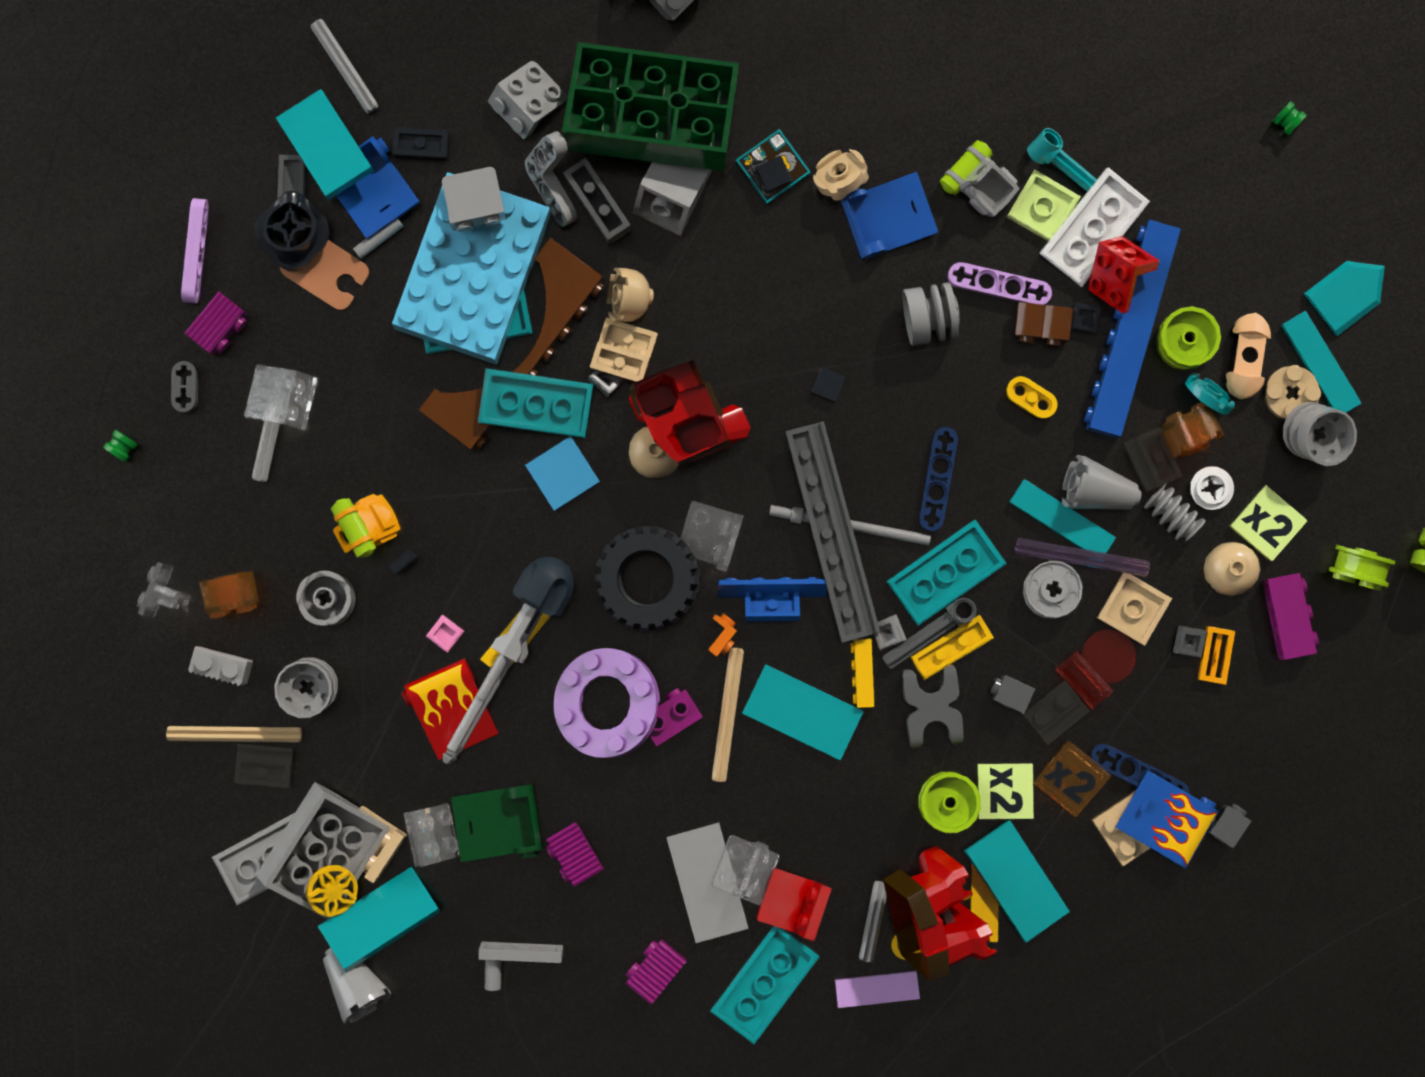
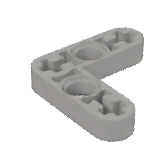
M556 131L544 136L526 158L525 168L546 206L550 207L554 220L559 226L564 227L575 222L577 214L572 202L553 172V169L568 151L565 138Z

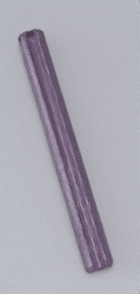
M1018 538L1015 545L1016 554L1146 577L1150 569V562L1147 560Z

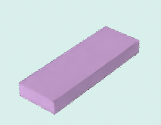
M917 971L835 979L838 1008L920 999Z

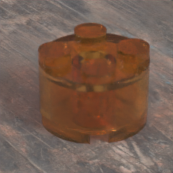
M1203 402L1191 407L1192 411L1184 415L1181 412L1170 415L1166 418L1167 422L1162 424L1161 431L1174 459H1178L1180 455L1184 458L1210 447L1209 441L1213 438L1218 442L1225 437L1213 409Z
M253 570L246 573L244 571L214 577L215 579L199 581L205 613L209 614L210 619L226 616V614L231 613L230 610L236 609L237 614L249 612L256 609L257 603H260Z

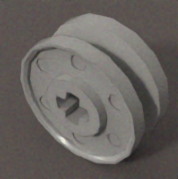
M1048 561L1039 564L1028 573L1023 585V596L1026 605L1033 613L1042 618L1056 619L1068 615L1077 607L1082 598L1083 586L1080 576L1071 566L1064 562ZM1052 583L1056 584L1055 589L1059 590V593L1054 594L1053 597L1050 596V591L1046 590V587L1051 586Z

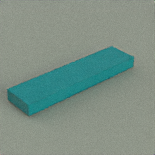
M1306 311L1281 325L1305 367L1314 375L1322 395L1331 408L1346 413L1362 403Z
M1025 479L1009 501L1018 509L1100 561L1116 539L1115 536L1074 510L1064 507L1063 503Z

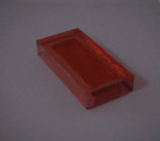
M1077 651L1055 669L1091 709L1095 708L1113 692L1109 685Z

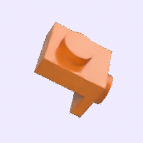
M724 613L721 617L715 614L712 619L725 629L708 650L716 657L719 653L725 656L734 644L730 639L737 632L733 628L736 623Z

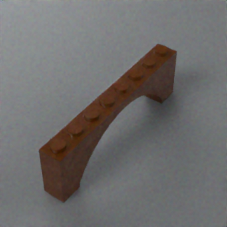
M551 237L534 258L536 264L541 267L546 289L544 323L534 348L521 365L513 371L515 373L537 376L538 371L536 368L542 361L546 363L555 352L552 347L558 340L562 342L571 331L569 325L574 319L579 320L588 308L585 304L591 297L595 299L604 288L601 284L604 280L600 274ZM483 388L457 393H441L434 389L419 409L421 413L472 451L476 447L481 449L489 439L487 433L492 426L498 427L496 425L478 423Z

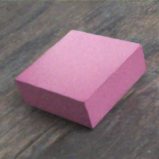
M442 615L426 637L448 653L465 631Z

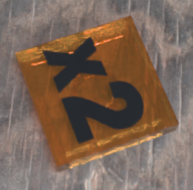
M1068 740L1033 783L1077 817L1109 780L1111 774Z

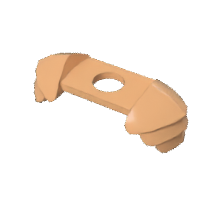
M1257 313L1246 314L1240 317L1235 322L1233 333L1239 334L1234 370L1226 374V387L1228 392L1238 399H1247L1255 396L1265 380L1264 377H1261L1266 339L1271 338V331L1265 319ZM1247 347H1252L1257 351L1258 357L1253 363L1246 362L1242 357V352Z

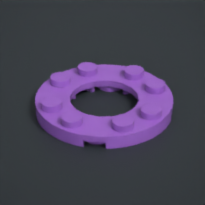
M613 648L591 650L577 657L562 673L554 695L555 719L564 738L578 751L600 758L620 757L637 749L653 731L657 722L658 702H660L659 689L650 669L636 656ZM611 676L619 679L626 686L630 695V708L627 717L620 725L612 729L601 730L593 727L584 717L582 712L583 693L593 680L599 677Z

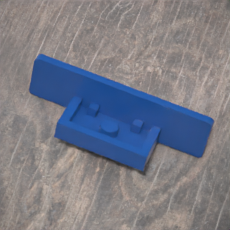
M783 577L774 580H766L764 578H753L752 580L727 578L725 580H718L719 598H745V622L800 621V597H825L827 592L825 579L809 577L807 579Z

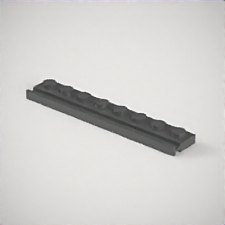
M824 421L785 431L841 642L880 633Z

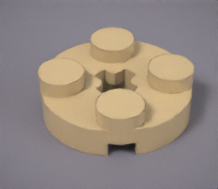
M849 149L850 153H842L841 150L829 153L818 162L816 166L817 173L816 175L813 174V180L822 194L831 196L833 200H842L847 194L868 181L869 175L863 156L856 150Z
M1297 365L1278 369L1271 374L1265 384L1264 398L1266 406L1275 416L1281 419H1286L1289 413L1302 403H1318L1321 396V390L1314 375L1307 369ZM1287 386L1297 388V399L1293 397L1288 399L1286 397L1288 393L1286 390Z

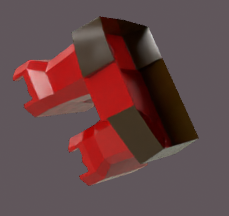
M694 360L655 373L635 382L629 388V401L638 421L647 424L654 442L681 465L689 461L693 462L747 439L750 432V426L742 408L730 405L722 409L711 384L703 382Z
M931 847L919 855L922 874L909 877L899 869L883 879L900 954L926 979L933 981L950 976L949 967L969 957L984 961L996 955V949H990L987 946V943L990 942L989 937L993 935L989 925L960 903L970 899L973 895L971 890L966 891L962 886L966 884L965 878L969 877L966 869L939 847Z

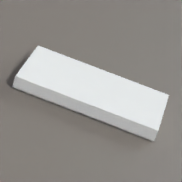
M1106 168L1039 254L1076 284L1083 287L1091 277L1098 243L1123 236L1150 201L1110 168Z

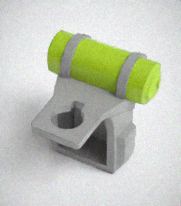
M977 140L972 146L967 148L966 152L952 168L945 172V175L939 182L947 193L957 195L960 191L970 198L969 203L979 213L993 217L1010 202L1020 188L1016 184L1017 180L1005 167L999 168L990 159L993 154L989 146Z

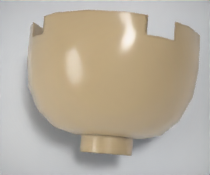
M614 268L613 270L617 273L610 275L607 287V304L612 303L613 312L608 311L609 317L614 322L635 321L646 312L648 305L652 304L653 290L649 289L648 281L640 272L627 268Z
M648 426L643 427L634 434L629 443L628 454L632 466L639 474L646 478L659 479L669 476L677 469L679 463L654 442Z
M1237 542L1222 543L1214 548L1206 557L1203 568L1208 584L1216 592L1226 596L1241 595L1250 590L1258 580L1260 573L1259 559L1254 551L1246 545Z

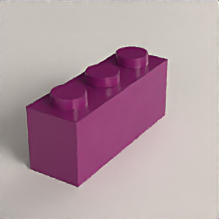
M1300 573L1262 580L1279 660L1316 654V647H1319L1317 633L1312 631L1310 621L1313 620V612L1311 606L1306 604L1304 594H1307V584L1305 579L1301 578Z

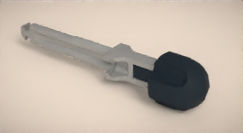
M553 557L539 558L531 562L520 576L513 589L514 596L524 602V605L509 632L497 637L493 642L491 648L499 652V655L450 740L446 753H443L444 763L451 764L457 760V755L463 750L512 661L523 664L528 656L527 640L542 614L544 613L553 618L561 616L572 596L574 588L573 575L563 561Z

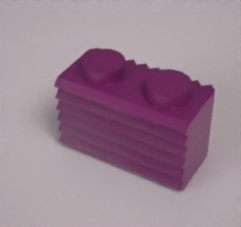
M219 291L186 330L185 334L211 355L221 354L230 343L227 339L230 338L234 331L238 333L247 322L245 318L248 314Z
M577 822L547 839L549 844L545 846L553 861L558 858L563 867L559 871L567 884L572 882L575 887L604 869Z
M662 939L658 943L652 941L643 952L647 956L640 965L635 962L625 974L629 977L626 984L650 1004L657 999L686 963V959Z

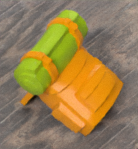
M375 494L360 499L355 505H353L350 498H343L337 500L331 507L334 519L339 523L333 529L335 536L344 552L347 553L353 550L357 558L370 556L376 549V546L392 540L397 536V532L401 530L393 509L382 494L378 496ZM342 531L344 532L349 543L345 541Z

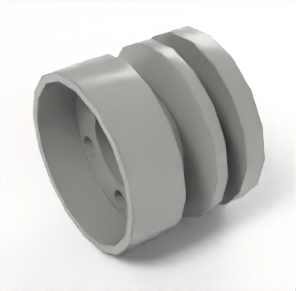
M949 282L942 283L941 296L936 284L931 285L930 298L925 297L921 287L903 289L904 317L909 341L912 346L930 343L932 330H935L939 341H944L945 328L951 340L958 339L959 307Z
M1306 402L1295 407L1287 416L1283 426V439L1286 447L1294 455L1324 466H1333L1345 461L1352 453L1357 441V429L1354 420L1347 413L1316 402Z
M315 657L301 658L285 666L278 674L274 685L275 698L279 706L287 714L297 718H310L327 709L335 700L338 692V678L333 668L325 661ZM305 681L307 683L310 681L314 683L312 691H305L303 689L306 685Z

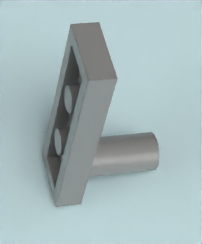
M481 942L479 960H485L484 989L489 991L501 989L502 961L561 963L563 945Z

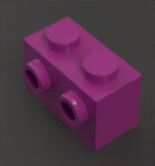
M676 688L664 697L667 701L658 706L657 722L650 734L656 747L703 717L686 689L680 692L679 688Z

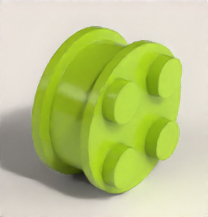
M1336 545L1335 549L1339 551L1334 567L1329 568V571L1334 572L1332 578L1354 584L1356 579H1359L1360 586L1379 591L1382 590V586H1389V583L1386 581L1390 565H1395L1396 561L1377 556L1376 552L1357 547L1351 549Z

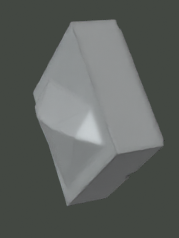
M897 615L879 621L880 633L873 634L880 650L907 640Z

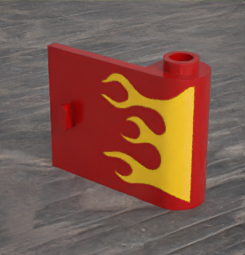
M465 658L405 684L406 690L402 692L407 706H413L438 760L443 759V753H446L450 740L478 692L473 673ZM487 707L463 749L498 734Z

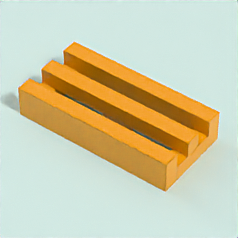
M1207 626V635L1197 680L1226 685L1235 631ZM1216 633L1209 676H1206L1212 635ZM1227 635L1220 678H1217L1215 676L1222 636Z

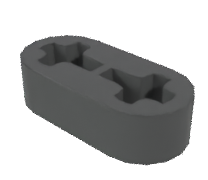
M187 361L175 364L171 373V403L174 409L181 413L194 411L198 404V370ZM184 367L192 372L191 376L186 378V385H183V378L178 376V373L182 372ZM183 389H186V396L191 398V403H186V408H183V405L178 403V399L183 398Z

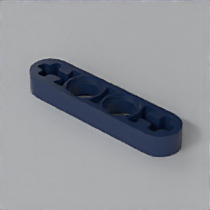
M949 427L938 429L932 439L919 515L920 526L928 532L940 529L945 519L958 443L956 432ZM944 432L949 433L948 437L953 439L952 443L947 444L945 451L951 452V457L945 454H935V449L941 451L942 442L938 441V436H943ZM944 459L947 461L948 470L946 473L939 474L934 471L933 463L935 460ZM933 485L940 486L944 491L943 498L938 501L932 500L928 494L929 488ZM926 502L932 505H942L941 510L935 509V517L939 518V522L934 523L933 527H929L928 521L924 520V516H929L931 512V507H925Z
M1097 744L1090 751V760L1093 765L1136 787L1139 786L1147 770L1164 780L1165 778L1169 779V783L1176 787L1178 785L1181 786V790L1190 794L1189 788L1184 782L1110 745ZM1105 748L1107 749L1106 755L1113 759H1116V754L1120 755L1115 762L1114 770L1110 769L1113 765L1112 763L1104 760L1101 764L1098 762L1097 751L1102 752ZM1126 760L1131 761L1135 767L1133 774L1130 776H1124L1120 772V765Z

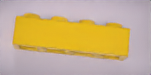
M854 639V643H851V653H854L851 667L852 670H855V677H852V687H856V694H853V704H856L857 708L874 707L872 639Z

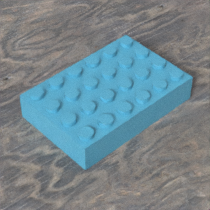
M442 185L392 322L394 329L497 365L533 267L534 258L537 256L550 220V207L500 190L506 220H501L500 223L491 226H485V224L474 226L473 229L468 231H453L448 217V208Z

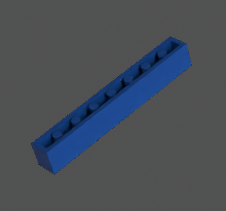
M1149 220L1145 227L1140 226L1136 241L1140 242L1139 247L1157 258L1159 264L1157 270L1145 273L1144 275H1137L1129 312L1123 314L1117 309L1115 310L1114 319H1118L1115 330L1110 329L1106 342L1107 345H1110L1108 355L1102 356L1099 370L1103 371L1100 381H1095L1091 396L1095 397L1093 407L1088 406L1084 422L1088 423L1086 428L1088 431L1116 439L1122 436L1180 234V228Z

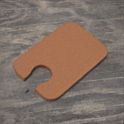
M329 240L323 250L299 272H289L280 267L285 277L337 310L347 309L355 299L348 292H342L338 289V279L343 275H350L354 278L355 282L363 286L369 276V269L365 263Z

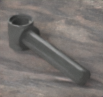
M959 598L947 606L946 613L883 655L882 658L887 667L893 669L957 625L960 628L971 621L976 615L974 602L967 598ZM962 602H966L971 606V614L966 618H960L956 614V607Z

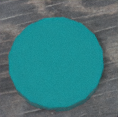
M1191 373L1185 382L1187 388L1211 409L1228 415L1235 406L1234 401L1228 402L1230 399L1229 394L1211 379L1205 378L1201 380L1199 379V373Z

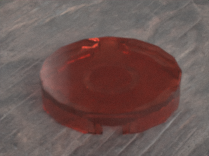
M1105 629L1095 632L1087 639L1082 647L1081 661L1084 670L1090 677L1098 682L1115 683L1122 681L1131 673L1135 666L1136 652L1133 643L1127 635L1118 630Z

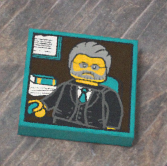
M780 129L736 159V163L766 205L811 174ZM781 156L792 178V182L767 193L756 166Z

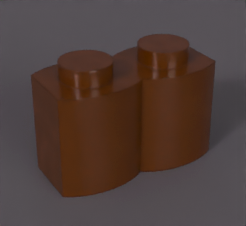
M1019 302L1017 304L1014 337H1019V342L1035 344L1036 339L1046 340V345L1062 347L1063 342L1068 343L1070 340L1073 308Z

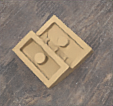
M606 317L590 368L634 382L644 379L658 333L627 323L614 322Z

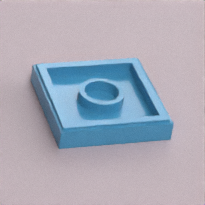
M571 436L525 465L554 511L600 483Z

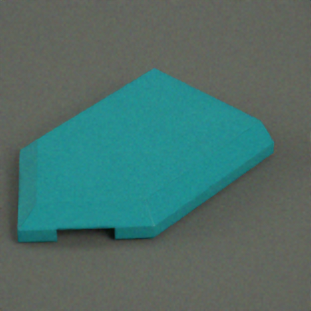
M1346 261L1305 292L1304 295L1333 333L1338 336L1380 304L1385 266Z

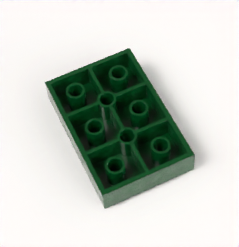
M578 42L562 128V135L567 143L568 151L724 171L739 63Z

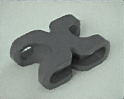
M946 665L942 670L941 686L932 693H926L919 688L914 671L910 669L903 670V698L907 704L917 708L906 719L908 740L911 748L918 749L922 746L924 728L933 721H940L946 726L949 740L953 744H962L964 740L962 715L957 709L949 707V704L959 696L958 678L954 665Z

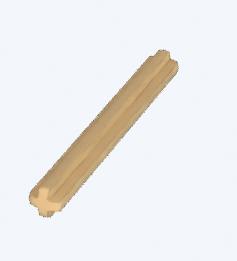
M732 647L729 650L712 780L716 782H725L727 778L744 654L743 649Z
M167 727L166 737L168 741L301 742L302 728Z

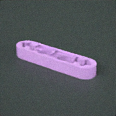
M193 198L190 205L181 299L185 303H198L209 209L207 199Z
M956 263L948 272V281L953 287L1018 303L1045 305L1052 296L1051 287L1044 281L968 263ZM959 269H963V273L968 276H972L973 271L978 272L974 279V286L969 285L971 279L967 278L957 282V277L953 275V272L956 273ZM984 274L991 275L994 279L993 287L989 289L982 288L979 284L980 276ZM1014 280L1019 283L1020 292L1018 294L1011 295L1007 293L1005 285L1008 281ZM1025 283L1030 284L1028 290L1036 291L1038 287H1041L1046 297H1042L1038 301L1035 294L1027 293L1026 298H1023Z

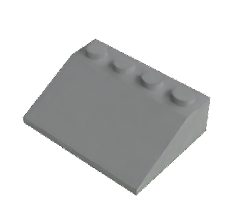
M314 782L256 876L265 887L317 913L310 906L306 897L307 884L312 875L325 866L339 865L348 869L357 881L390 827L340 795ZM331 871V872H329V873H330V874L334 877V879H335L336 876H338L339 874H341V873H343V872ZM323 874L324 881L328 880L329 878ZM319 878L315 882L312 891L321 887ZM346 878L342 879L340 883H344ZM350 881L348 887H346L349 891L352 890V883H351V881ZM320 893L313 898L321 897L322 895ZM343 894L342 898L346 899L348 894ZM338 900L337 902H338V908H339V907L342 906L343 903H341V902ZM314 902L317 907L324 909L323 902ZM333 902L329 903V910H331ZM321 915V916L327 918L328 920H329L330 918H332V917H327V916Z

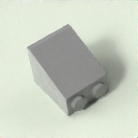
M652 162L640 184L632 214L681 236L712 170Z

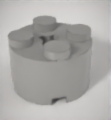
M319 571L309 575L301 582L296 594L297 605L304 618L313 624L322 626H334L345 621L351 615L356 600L355 590L351 583L344 576L331 571ZM330 592L331 603H326L324 606V600L320 599L321 595H327Z

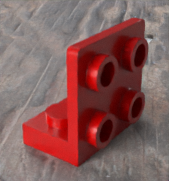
M1123 236L1101 241L1098 243L1088 289L1121 313L1129 312L1137 275H1144L1145 273L1157 270L1159 260Z
M774 868L756 919L814 941L832 888Z

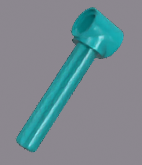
M1045 128L1027 147V152L1031 159L1039 164H1049L1052 162L1088 192L1097 179L1061 150L1063 141L1056 131Z

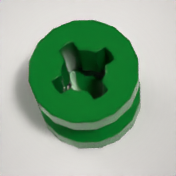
M1290 101L1272 122L1276 125H1281L1284 128V132L1290 135L1307 115L1303 111L1299 112L1295 109V104Z
M115 429L112 433L113 438L110 442H106L103 448L126 462L129 458V452L136 449L138 444Z

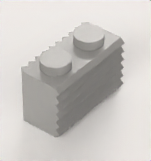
M195 646L188 670L190 673H195V675L221 680L222 682L232 683V685L245 686L249 679L253 660Z

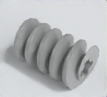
M1164 484L1146 502L1144 509L1146 510L1154 506L1155 509L1152 516L1155 517L1162 514L1163 516L1159 523L1162 525L1170 522L1167 531L1172 532L1177 529L1178 533L1175 539L1179 540L1185 537V541H1187L1203 526L1205 519L1201 518L1195 521L1198 512L1194 510L1187 513L1190 504L1179 505L1182 496L1178 495L1172 498L1174 488L1171 487L1164 490L1166 486Z

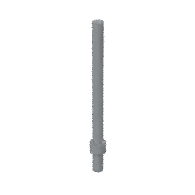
M774 505L770 507L769 516L790 519L791 523L801 524V522L809 523L807 512L803 511L804 508L793 506L790 509ZM850 520L853 532L927 546L930 544L931 535Z

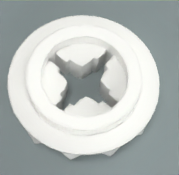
M1211 466L1199 470L1190 482V494L1195 503L1204 509L1216 510L1224 507L1229 503L1234 493L1232 478L1225 470L1219 467ZM1209 479L1213 485H1222V487L1215 491L1214 498L1210 492H1201L1204 487L1208 486Z

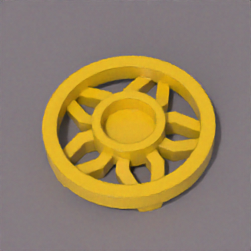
M339 865L325 866L316 871L310 878L306 888V897L310 906L317 913L327 917H333L347 911L355 903L358 893V884L354 875L348 869ZM339 871L343 873L339 874L334 879V877L329 872ZM323 874L326 875L329 879L324 881ZM319 878L321 887L312 891L315 882ZM346 878L344 883L341 884L340 881ZM350 881L352 883V891H349L346 888L348 887ZM320 893L322 895L321 897L313 898ZM343 894H348L350 896L349 899L342 898ZM339 900L341 903L345 904L338 908L337 901ZM314 902H323L324 909L317 907ZM330 902H333V906L331 910H329L328 905Z

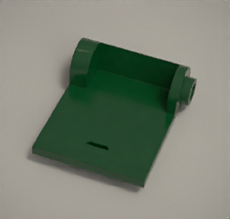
M533 784L451 797L461 862L521 853L522 858L538 856L537 851L542 850Z

